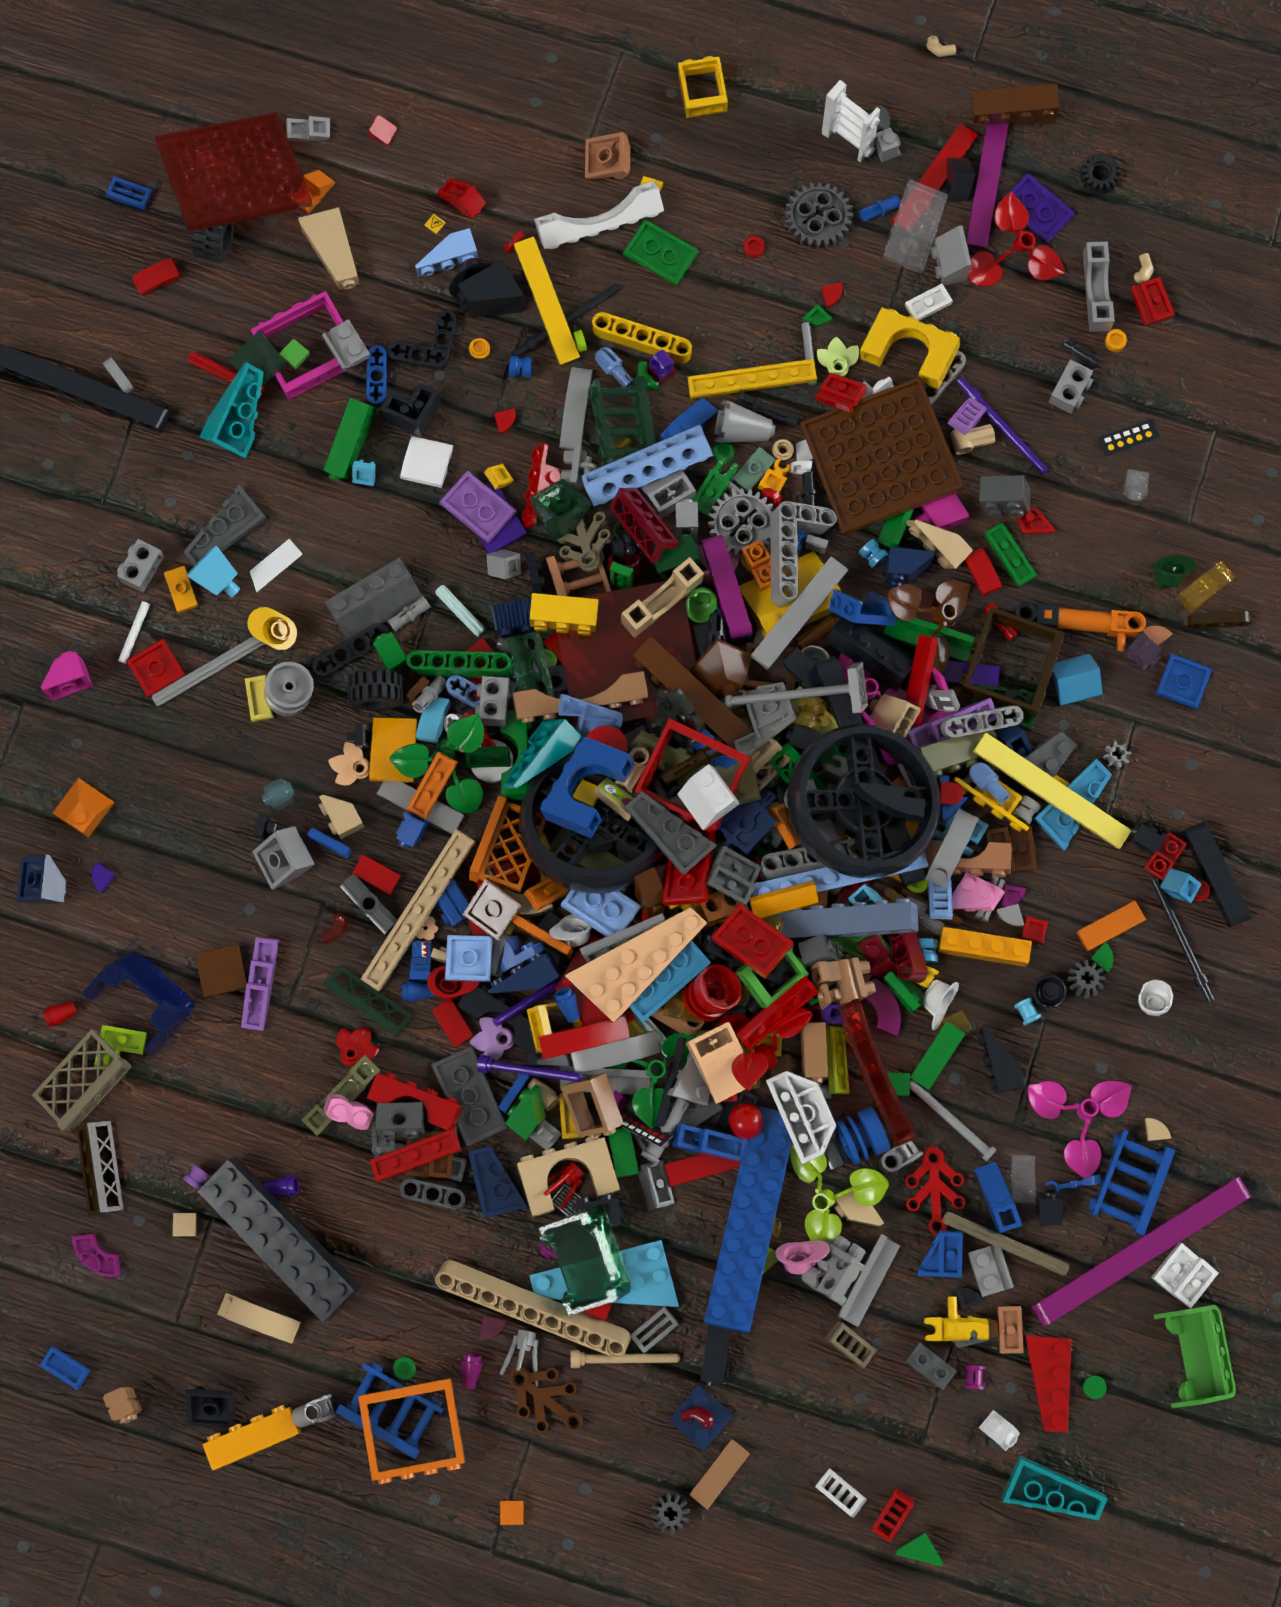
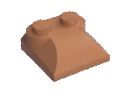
M624 132L586 139V179L606 177L623 179L628 175L630 171V145L628 137Z

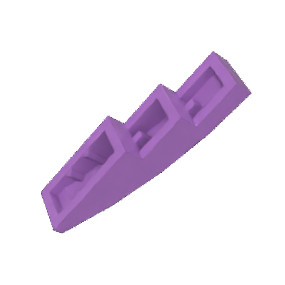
M987 698L960 708L958 712H950L909 730L907 738L918 749L950 739L952 737H946L941 732V724L946 718L994 709L992 699ZM991 713L988 716V723L997 719L995 714ZM973 717L967 722L969 729L973 730L977 725V721ZM951 724V726L948 727V730L953 732V729L962 727L961 724Z
M259 936L255 938L249 981L246 984L241 1028L264 1030L279 939Z

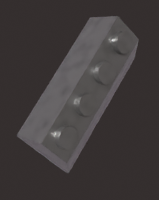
M398 558L325 601V604L345 638L348 639L373 624H385L403 611V607L410 606L420 599L422 595L401 559Z

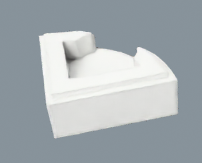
M812 461L792 462L789 472L800 475L804 472H811Z

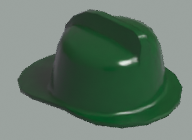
M1170 555L1152 563L1151 567L1154 569V580L1158 583V589L1162 590L1180 586L1185 576L1196 568L1194 560L1181 555Z

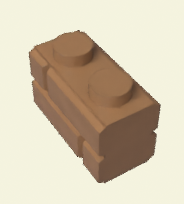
M121 1387L104 1395L103 1399L106 1407L110 1408L108 1412L111 1420L120 1421V1424H126L138 1419L137 1414L141 1413L142 1409L139 1401L135 1400L137 1396L133 1388Z

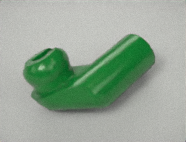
M638 362V383L647 390H656L659 382L648 374V362Z

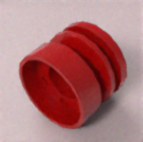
M721 964L711 965L686 984L683 990L684 1005L688 1012L696 1019L704 1022L714 1021L737 1005L742 995L741 982L736 973L729 967Z

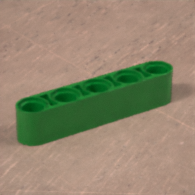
M416 650L410 652L406 659L409 668L418 676L451 677L459 675L472 678H482V676L509 678L515 671V665L510 657L502 652ZM423 660L421 665L415 666L417 661ZM439 661H444L440 667H435ZM465 661L462 667L457 668L459 662ZM481 662H486L484 667L478 668ZM507 662L505 668L499 669L502 663Z

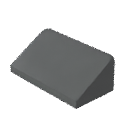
M660 1160L658 1165L651 1162L639 1166L638 1176L648 1211L675 1204L663 1160Z

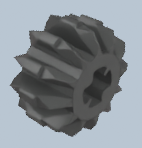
M1084 960L1082 965L1076 962L1074 964L1075 969H1069L1068 972L1072 976L1067 978V982L1074 983L1069 987L1070 990L1078 989L1075 994L1076 996H1080L1083 992L1084 998L1087 999L1090 993L1096 996L1098 995L1097 989L1102 990L1104 988L1099 982L1105 981L1106 977L1099 976L1103 972L1102 968H1099L1097 971L1094 969L1097 965L1096 962H1093L1090 967L1088 960ZM1085 974L1087 978L1091 979L1087 984L1085 980L1081 979Z
M667 1493V1502H664L661 1496L658 1497V1501L662 1504L661 1507L657 1504L652 1505V1508L659 1510V1513H652L651 1517H660L654 1525L658 1527L663 1522V1533L666 1532L667 1526H671V1534H675L674 1525L677 1524L678 1528L682 1531L684 1527L680 1521L689 1522V1519L682 1516V1514H689L690 1509H681L687 1504V1501L683 1500L678 1504L680 1495L676 1494L674 1501H671V1495ZM668 1507H672L673 1511H677V1516L674 1515L675 1519L669 1520L668 1516H664V1511H668Z

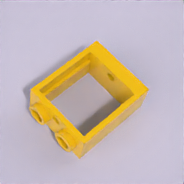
M707 56L700 60L693 61L688 59L678 63V75L686 118L727 112L728 101L720 58ZM715 72L719 96L689 100L685 76Z
M556 1003L538 1005L527 1009L536 1053H541L538 1036L552 1033L547 1012L560 1010ZM580 1019L572 1022L573 1027L582 1025Z

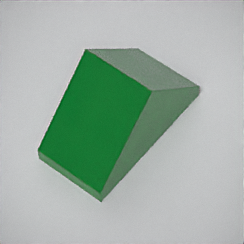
M921 1532L897 1547L894 1554L941 1567L943 1564L925 1532Z

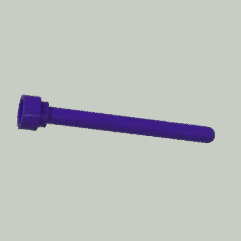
M484 1054L479 1056L477 1062V1070L482 1073L499 1070L580 1082L583 1079L580 1073L495 1061L490 1055Z

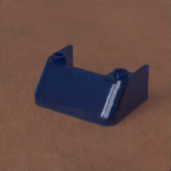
M131 951L107 965L81 994L93 1001L106 985L116 987L126 978L158 1005L152 1013L151 1022L160 1032L145 1047L149 1053L155 1056L192 1014L195 1004L189 995L144 956L136 951Z

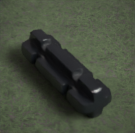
M1070 338L1064 340L1061 346L1062 349L1067 352L1071 351L1073 356L1083 362L1087 361L1088 365L1093 368L1099 365L1101 361L1100 356L1092 355L1090 350L1078 343L1075 344V341Z

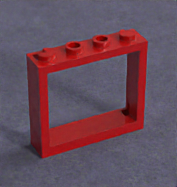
M669 718L637 784L635 792L645 793L654 801L660 803L667 811L671 813L674 810L680 813L678 817L690 823L695 818L687 808L648 790L674 732L677 731L741 762L729 787L734 796L750 765L752 757ZM725 815L705 830L711 832V829L718 831Z

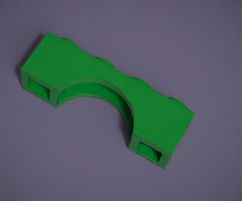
M508 710L506 727L500 726L501 737L510 741L518 750V758L515 764L509 770L501 773L502 797L507 798V801L522 800L526 789L533 780H528L518 788L506 789L503 786L513 767L522 761L520 757L522 751L530 747L528 743L530 739L528 738V730H532V722L522 723V720H516L515 710Z

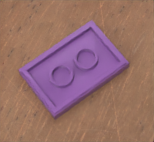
M469 471L459 479L439 502L441 506L488 544L517 513L512 506Z

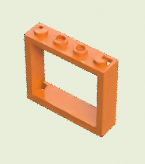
M451 1378L358 1396L372 1481L378 1480V1484L392 1482V1477L401 1476V1480L414 1478L415 1473L424 1471V1475L438 1473V1468L447 1467V1471L460 1469L461 1464L465 1463ZM445 1389L456 1457L379 1472L368 1404Z

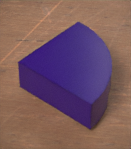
M97 862L93 868L92 879L95 887L103 893L115 878V875Z

